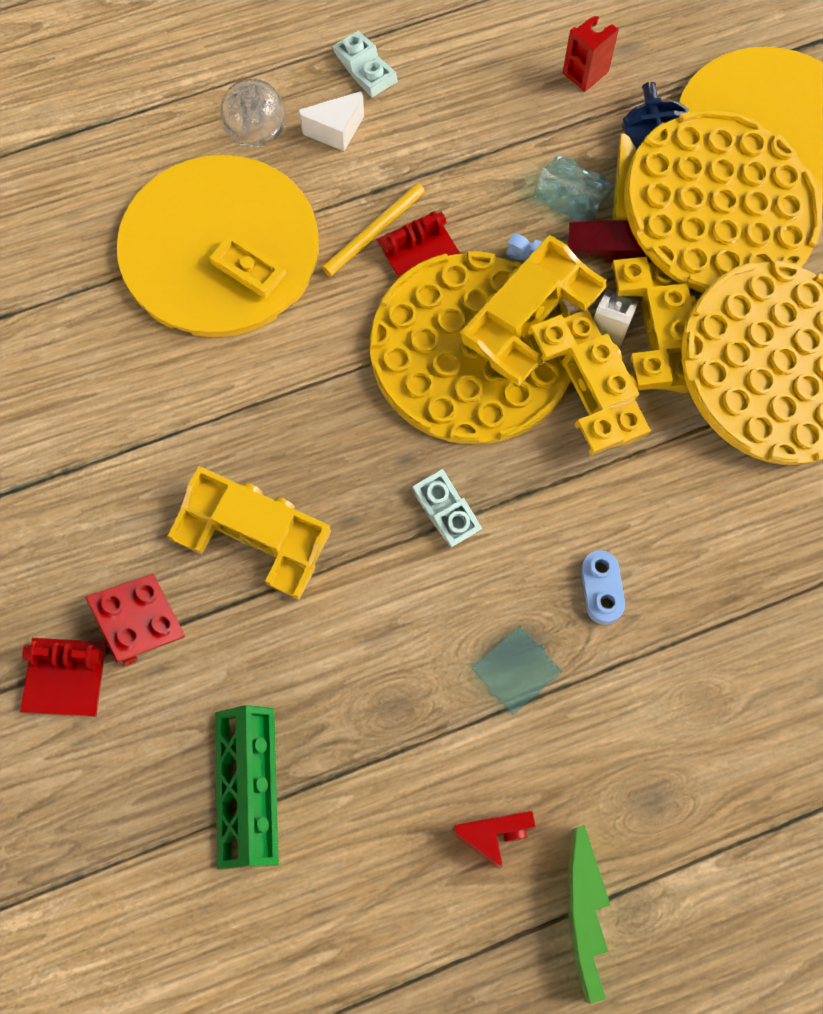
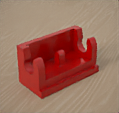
M599 16L589 18L578 28L573 27L569 32L562 73L584 92L609 72L619 31L616 26L611 24L605 27L602 32H594L592 27L598 24Z

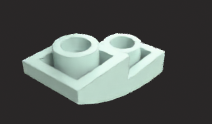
M357 31L333 45V50L344 67L372 98L398 82L396 72L378 57L376 46L361 32Z
M443 469L411 488L422 508L450 547L455 546L482 529L466 500L460 498Z

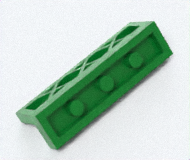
M243 705L215 712L217 870L278 866L274 708ZM236 718V732L231 738L229 736V719ZM235 758L237 771L232 777L230 775V763ZM235 797L237 800V812L233 817L230 804ZM236 838L238 841V859L231 860V843Z

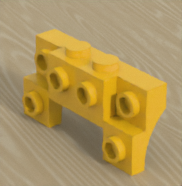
M549 235L519 268L514 269L510 273L506 283L497 293L494 292L488 297L484 307L460 332L463 344L488 359L492 369L520 386L541 362L540 353L524 343L530 336L528 333L529 328L542 322L562 299L586 311L606 289V279L583 264L565 243Z
M647 257L613 260L611 268L615 273L618 288L616 292L617 297L643 296L641 309L650 351L632 353L630 357V363H633L638 390L661 389L674 391L679 394L690 393L684 377L681 351L685 324L690 311L696 303L695 296H690L688 283L681 284L675 281L653 262L648 263Z
M588 309L565 318L561 314L532 325L529 328V335L534 336L543 354L541 356L543 362L565 355L562 363L589 416L579 419L574 425L576 429H581L590 447L588 451L590 456L610 448L631 444L643 439L651 432L635 401L640 394L634 376L628 373L622 361L619 347L612 342L608 333L601 335Z
M198 466L187 486L181 509L167 535L168 538L202 555L213 533L217 530L276 557V560L265 580L266 585L299 600L316 568L315 562L331 533L330 525L295 510V506L291 502L281 497H275L273 500L262 495L263 492L250 483L243 482L240 485Z

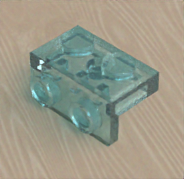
M557 155L543 168L533 197L579 222L594 221L599 207L610 197L615 185L607 181L606 177L602 174L589 172L579 167L573 159Z

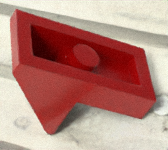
M533 811L457 824L454 825L453 831L455 837L500 869L503 865L497 836L503 835L505 842L528 838L527 831L533 830L536 825Z

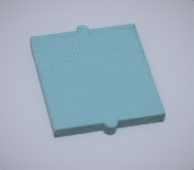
M521 626L472 667V670L489 688V695H495L512 715L517 713L562 672L544 652L545 647L538 645Z

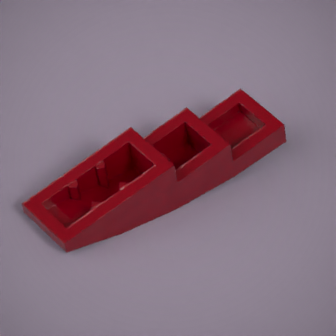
M628 221L569 222L568 247L577 258L604 256L605 263L613 262V260L647 257L648 263H652L638 244Z

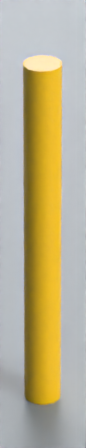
M416 183L322 266L323 271L329 277L333 276L425 194L424 188Z

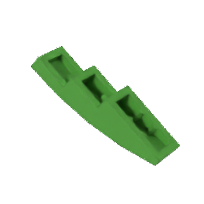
M583 825L572 830L568 865V915L574 959L585 1002L592 1004L606 999L593 956L609 952L595 910L610 906V901L586 827Z

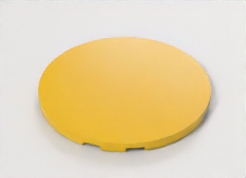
M751 47L726 53L702 67L688 82L679 103L687 107L689 112L723 110L742 114L761 122L760 126L769 130L777 136L779 133L798 151L796 155L806 170H811L819 190L823 209V62L809 55L785 48Z
M698 110L683 113L676 119L660 124L645 137L635 152L625 177V211L628 223L638 244L650 260L665 274L681 284L688 283V288L701 293L725 273L748 263H771L775 260L799 264L802 267L816 246L821 231L822 205L819 190L811 170H806L796 155L798 151L779 133L777 136L769 130L760 126L761 122L742 114L723 110Z
M212 155L190 159L176 164L155 176L136 194L122 218L117 237V258L120 272L134 300L161 324L171 329L176 328L200 337L236 336L254 331L276 320L279 314L290 305H294L305 292L314 268L317 265L319 254V236L314 212L307 198L297 185L286 175L263 162L232 155ZM230 233L285 267L286 275L266 299L211 264L209 257Z
M468 251L467 254L450 256L443 254L430 258L408 270L394 282L383 296L372 321L370 331V359L373 374L378 387L391 407L415 428L448 442L469 445L492 444L506 441L531 430L549 416L561 401L571 381L562 363L565 355L545 362L541 359L536 368L518 386L492 369L488 359L464 345L460 332L484 307L488 297L494 292L497 293L506 283L510 273L514 269L519 268L522 263L518 261L511 262L495 257L493 253ZM561 300L543 321L561 314L563 318L570 316L564 302ZM529 336L524 343L542 356L543 354L534 336Z
M775 260L771 263L755 264L753 262L739 266L718 278L702 293L686 321L681 351L684 377L691 397L701 415L714 431L730 445L747 455L765 462L782 465H802L823 460V274L819 273L816 275L802 269L799 264Z

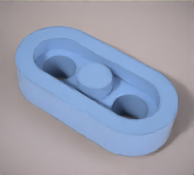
M603 550L594 551L586 556L581 566L586 610L594 622L609 625L616 622L625 609L620 568L617 559L611 553ZM603 563L607 567V572H598L595 569V564ZM603 598L610 599L613 607L610 609L604 608L600 600Z

